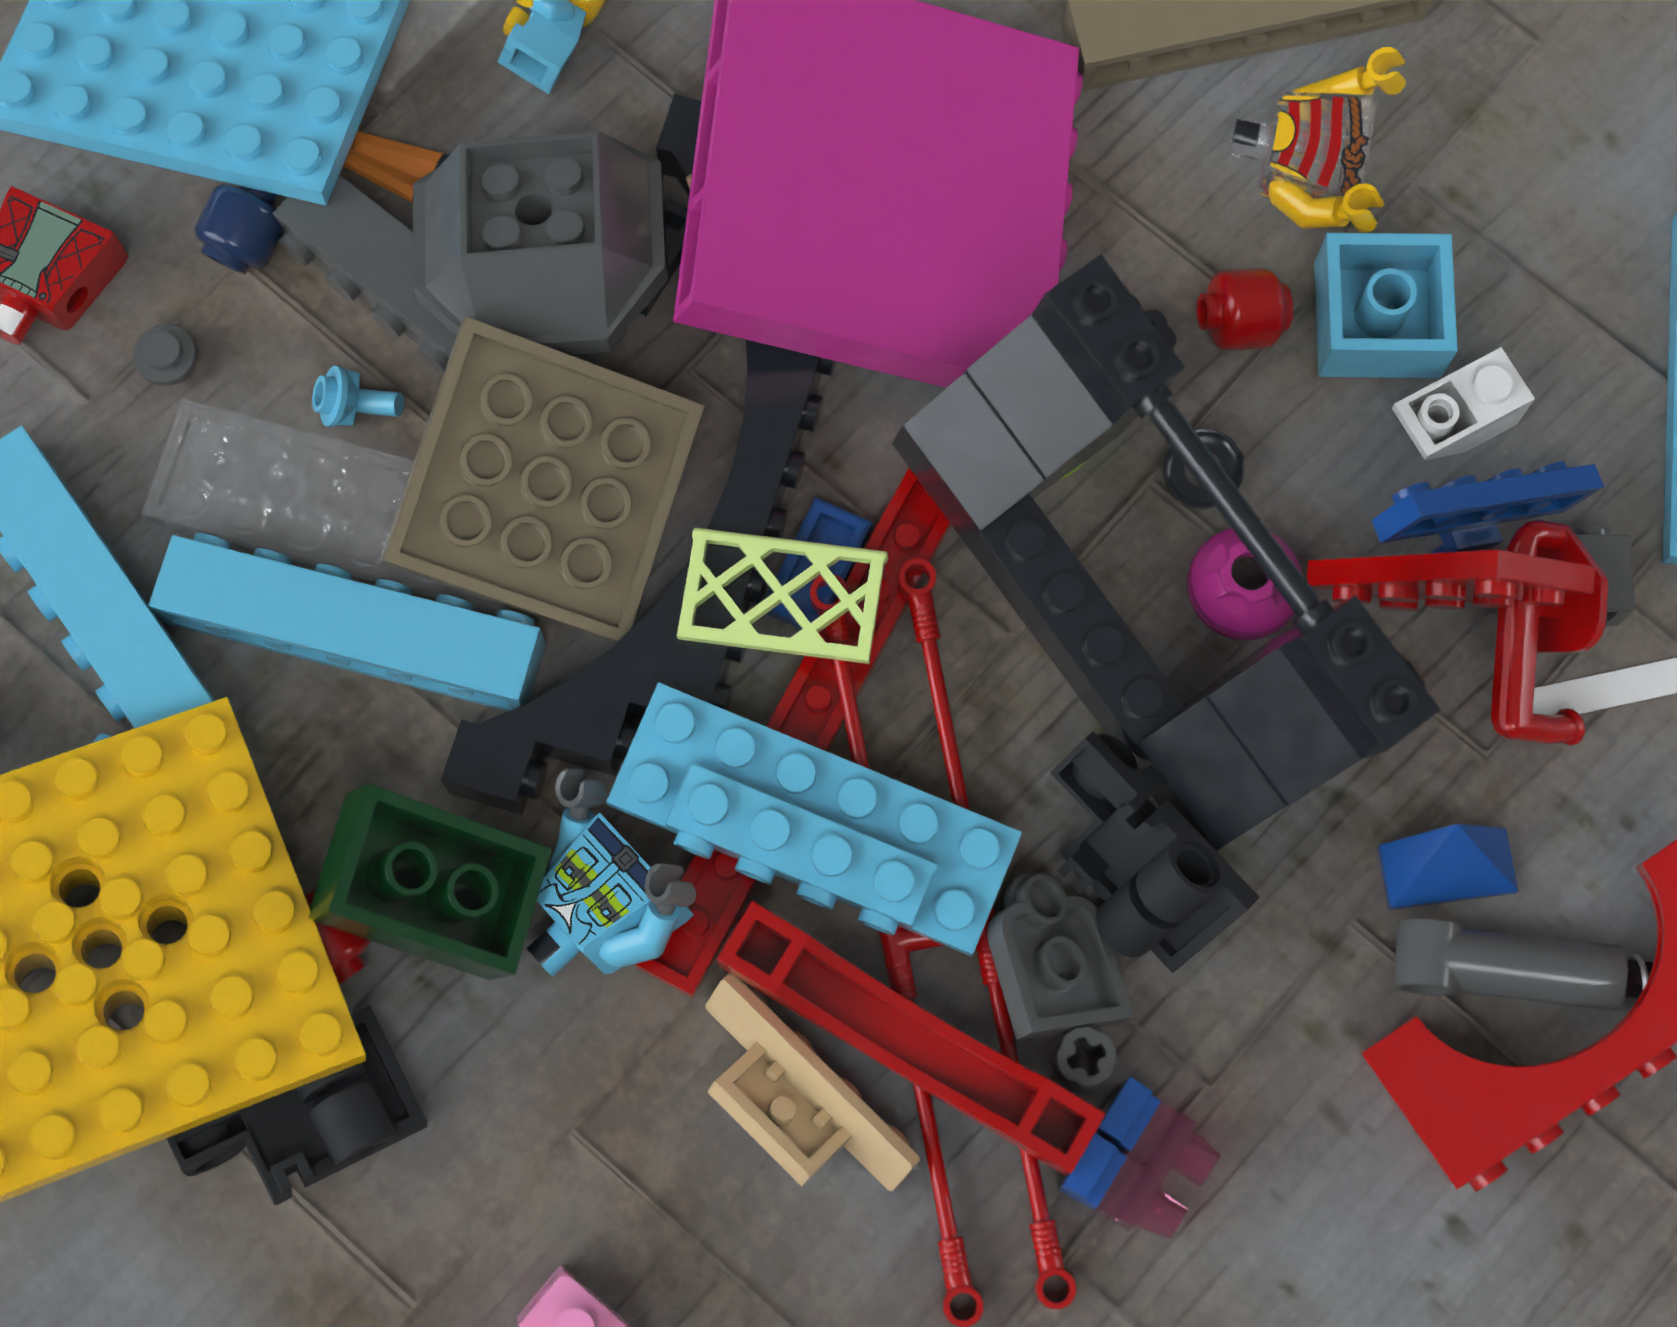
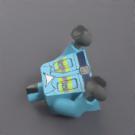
M565 769L556 780L555 789L558 801L568 808L564 809L562 813L557 844L537 898V902L555 922L527 947L530 954L552 977L580 951L604 974H611L620 968L659 958L664 953L672 932L694 916L687 906L695 901L697 894L692 883L679 881L683 874L682 866L659 863L650 867L601 813L594 816L590 811V808L599 807L604 803L608 790L601 780L587 779L588 773L585 769Z

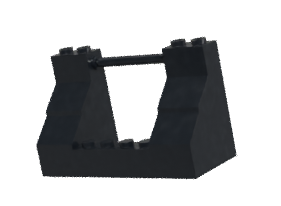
M1100 254L1046 292L1027 319L904 423L892 445L1106 735L1119 739L1131 750L1136 759L1138 769L1146 768L1152 764L1167 780L1152 795L1157 804L1160 806L1168 800L1217 851L1361 759L1388 751L1441 709L1356 595L1334 607H1331L1326 598L1322 601L1318 600L1317 594L1173 401L1169 400L1173 393L1168 388V385L1185 366L1102 254ZM1150 415L1149 418L1295 614L1299 615L1293 621L1296 627L1265 643L1186 703L1182 701L1033 499L1118 438L1138 416L1143 419Z

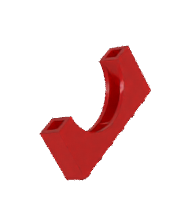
M1677 839L1635 867L1648 889L1655 911L1657 943L1654 961L1643 991L1633 1007L1610 1032L1598 1041L1572 1055L1547 1063L1523 1066L1497 1065L1468 1057L1452 1049L1430 1032L1421 1020L1415 1016L1361 1053L1456 1190L1467 1183L1470 1184L1474 1192L1481 1190L1508 1171L1502 1159L1525 1145L1530 1154L1536 1153L1564 1133V1130L1558 1123L1579 1108L1583 1110L1587 1117L1591 1116L1621 1095L1614 1084L1635 1070L1645 1079L1677 1058L1676 1053L1671 1048V1046L1677 1043Z

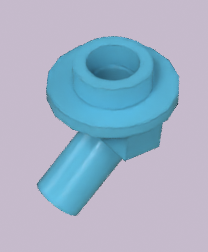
M334 365L329 369L326 376L321 375L317 378L313 389L312 406L315 412L320 413L321 421L327 427L353 426L356 413L400 417L404 409V396L401 392L359 388L360 373Z

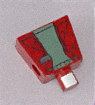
M11 186L0 209V338L15 345H21L36 318L61 330L71 329L129 258L115 233Z

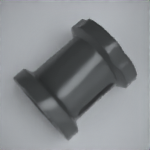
M1081 1027L1072 1030L1064 1036L1053 1053L1051 1064L1053 1074L1061 1086L1070 1092L1083 1094L1093 1092L1103 1085L1111 1075V1070L1117 1056L1114 1044L1105 1033L1097 1032L1091 1027ZM1075 1045H1080L1084 1053L1096 1052L1099 1056V1061L1092 1068L1093 1076L1088 1077L1083 1068L1072 1070L1068 1065V1061L1076 1052Z

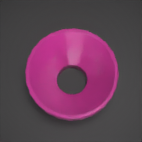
M1229 528L1211 537L1200 547L1194 556L1187 574V592L1190 604L1200 620L1219 635L1234 640L1247 641L1265 638L1277 632L1288 623L1294 611L1269 577L1267 583L1256 590L1242 588L1234 581L1231 572L1233 563L1243 557H1254L1234 530ZM1271 533L1302 574L1299 561L1292 549L1281 538Z

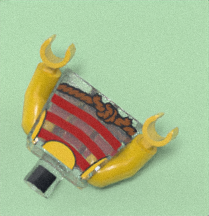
M1382 47L1371 54L1366 67L1360 66L1293 89L1292 92L1279 94L1270 125L1236 118L1229 155L1263 161L1258 193L1270 199L1271 203L1299 228L1350 227L1352 222L1359 232H1372L1377 225V221L1372 212L1366 209L1370 207L1381 208L1385 204L1377 189L1373 185L1364 183L1379 96H1374L1372 93L1374 92V87L1377 86L1388 95L1400 93L1405 87V78L1398 71L1386 73L1393 67L1402 66L1406 60L1397 49Z

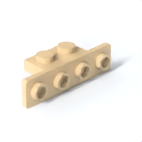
M731 973L720 981L705 1007L747 1052L714 1081L708 1093L801 1187L844 1146L887 1190L893 1191L920 1161L919 1156L910 1148L909 1142L902 1132L894 1126L886 1124L862 1100L859 1091L851 1082L834 1073L815 1054L811 1043L802 1034L792 1031L768 1007L766 1000L758 990L744 984Z

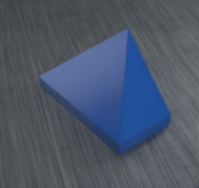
M1454 824L1380 844L1377 847L1388 910L1509 895L1518 892L1506 828Z

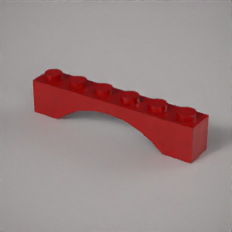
M753 901L748 906L717 957L719 967L1063 1175L1072 1174L1106 1113L1046 1077L998 1053L912 1003L852 965L807 933Z

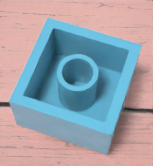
M1326 233L1314 261L1318 377L1442 378L1458 351L1452 234Z

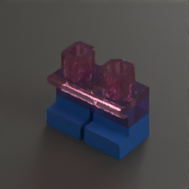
M1130 1076L1123 1083L1105 1112L1106 1115L1072 1174H1068L1058 1190L1127 1231L1138 1226L1146 1232L1168 1240L1174 1235L1188 1210V1207L1158 1189L1169 1169H1173L1200 1187L1210 1175L1221 1154L1204 1138L1193 1132L1197 1125L1196 1121L1167 1106L1151 1094L1153 1091Z

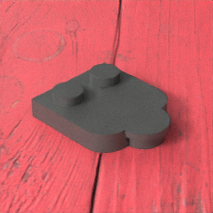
M1026 873L1012 880L1004 894L1005 909L991 919L987 937L1016 1040L1068 1033L1081 1027H1091L1094 1029L1119 1025L1133 1018V1011L1114 949L1104 940L1097 925L1098 908L1083 897L1066 896L1062 886L1054 878L1046 874Z

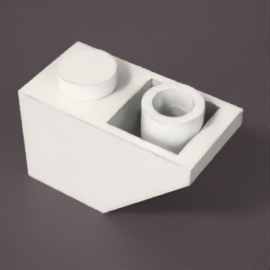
M1502 347L1394 403L1392 409L1424 460L1465 453L1517 425L1535 398Z

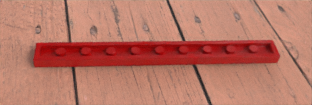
M908 468L864 548L887 551L888 561L884 565L870 663L850 662L856 698H858L909 604L908 598L898 588V573L901 566L912 558H922L931 563L951 527V523L910 468ZM856 562L845 582L849 595L868 582L870 564ZM920 570L910 571L905 576L906 583L910 587L917 589L925 573ZM865 599L857 604L862 612ZM847 611L845 614L851 646H858L861 627L849 611ZM821 630L819 635L825 641L823 630ZM805 656L766 727L828 752L844 724L834 663L831 659ZM713 850L710 859L695 855L681 879V882L692 883L696 890L695 901L687 906L694 916L672 932L664 953L659 958L635 964L636 968L694 999L758 881L736 871L734 868L738 859Z

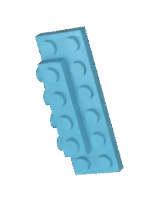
M659 682L606 801L607 805L677 834L673 844L692 854L710 859L713 850L738 859L734 869L752 879L771 885L776 875L798 884L799 887L796 895L817 906L833 910L835 902L839 901L860 910L857 921L877 931L894 936L899 926L971 957L1022 834L1021 831Z

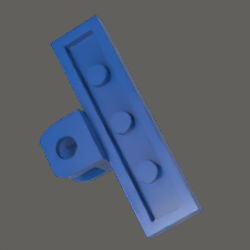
M1565 461L1551 463L1527 475H1523L1521 468L1506 470L1482 482H1478L1475 475H1468L1455 479L1437 489H1431L1428 482H1422L1395 493L1392 496L1394 505L1371 521L1380 543L1439 534L1443 544L1430 553L1490 550L1503 542L1497 524L1563 513L1602 489L1604 484L1595 464L1568 468Z

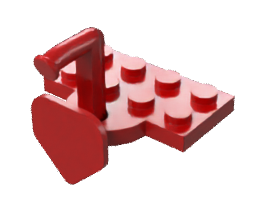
M1543 520L1529 521L1517 529L1506 551L1482 550L1308 560V584L1311 587L1333 590L1332 601L1343 602L1356 595L1362 604L1371 603L1372 596L1377 597V599H1380V609L1394 611H1418L1419 600H1425V607L1435 609L1462 610L1465 609V602H1473L1472 605L1479 607L1498 608L1491 704V722L1494 730L1500 736L1508 739L1546 744L1564 743L1572 746L1583 740L1585 724L1580 714L1574 709H1560L1555 715L1533 713L1537 653L1585 652L1595 646L1600 640L1606 624L1608 579L1568 525Z

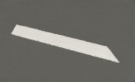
M1677 657L1534 688L1533 713L1555 715L1560 709L1570 708L1579 714L1675 694L1677 693Z

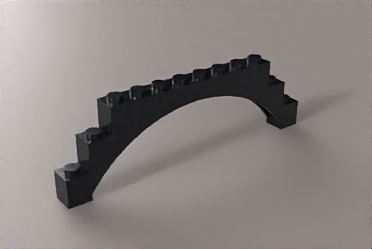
M674 94L656 146L658 161L661 162L663 175L676 178L689 197L690 188L686 177L692 174L701 101ZM746 340L747 381L743 422L729 479L707 529L782 538L788 510L781 509L780 505L786 487L793 489L798 487L806 459V453L798 451L804 430L813 433L816 430L824 401L823 396L816 395L822 374L827 376L833 375L837 361ZM708 544L704 563L715 578H717L746 556L739 547ZM690 558L654 607L615 646L574 677L529 703L482 723L476 724L461 719L441 777V782L449 794L523 815L528 798L537 800L545 782L547 763L540 762L542 755L615 776L620 759L625 760L640 725L633 723L634 717L643 718L658 682L728 710L733 686L724 684L731 661L742 663L747 648L679 640L677 638ZM753 566L724 587V590L741 612L745 614L750 602L759 604L762 601L767 583ZM703 578L701 580L700 589L707 585L706 581ZM713 595L697 607L694 626L724 629L733 623L735 619L719 598Z

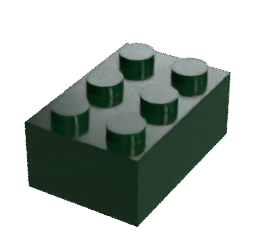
M368 783L345 795L309 908V919L314 920L316 923L486 980L515 975L552 848Z

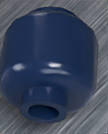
M228 184L216 186L195 225V235L204 244L200 253L243 275H246L249 267L255 269L266 267L279 243V239L283 235V228L272 215L277 209L273 206L277 194L243 186L237 188Z

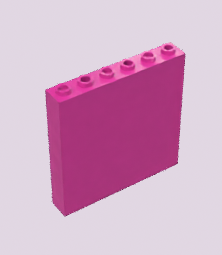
M715 0L673 322L947 388L966 369L1027 319L1044 294L1058 285L1059 272L1065 263L1068 249L1067 241L1062 238L1064 216L1070 207L1073 194L1072 185L1067 180L1069 160L1074 154L1078 139L1077 129L1072 127L1074 105L1078 101L1083 84L1082 74L1077 72L1080 48L918 0Z

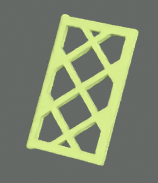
M694 528L692 532L693 545L677 632L679 640L865 664L870 663L884 565L888 561L887 551ZM708 544L739 547L746 556L717 578H715L704 563ZM773 552L806 556L812 565L782 586L762 560ZM839 560L870 564L868 582L850 595L829 570ZM754 566L774 593L743 614L724 590V587ZM821 575L840 602L810 623L790 596ZM703 578L706 581L707 585L700 589L701 580ZM713 595L719 598L735 619L733 623L724 629L694 626L697 607ZM865 599L862 612L857 604ZM782 603L802 628L794 636L787 638L758 634L751 624ZM849 611L861 627L858 646L826 643L819 635V632Z

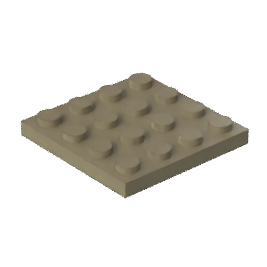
M466 316L462 320L380 562L618 643L632 629L705 405Z

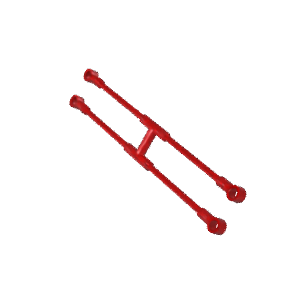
M912 558L907 560L899 570L898 588L908 598L916 642L922 645L952 803L970 810L937 643L941 639V634L939 633L940 629L938 627L939 624L932 593L936 584V571L929 561L922 558ZM913 570H920L927 575L929 582L923 588L914 589L906 583V574ZM833 574L848 593L845 581L840 576ZM821 575L813 581L810 587V603L820 616L840 602L838 600L834 604H824L818 599L816 595L818 590L828 585ZM843 614L823 629L826 643L851 646L848 625L846 624V614ZM831 659L834 663L852 762L870 769L850 661ZM993 904L975 949L979 959L978 964L980 966L982 984L984 986L988 985L1000 1052L1002 1055L1019 1063L1012 1022L987 937L989 923L995 916ZM899 926L894 936L879 931L889 988L914 1003L913 999L917 998L918 995L915 980L913 979L914 974L912 972L913 968L909 952L944 945ZM913 1084L942 1239L937 1242L946 1287V1294L942 1301V1310L945 1317L952 1324L958 1327H969L981 1318L983 1301L980 1294L973 1289L964 1238L962 1236L958 1237L932 1096ZM1019 1148L1033 1217V1223H1030L1029 1227L1031 1229L1032 1242L1034 1243L1033 1248L1039 1274L1034 1283V1293L1042 1305L1050 1309H1062L1074 1300L1076 1284L1073 1277L1065 1271L1063 1257L1060 1253L1061 1248L1059 1246L1057 1227L1055 1226L1056 1221L1049 1217L1039 1160ZM1053 1275L1062 1277L1067 1285L1065 1296L1057 1302L1049 1301L1043 1293L1044 1282ZM960 1293L970 1294L975 1302L973 1314L966 1319L954 1317L950 1310L952 1298Z

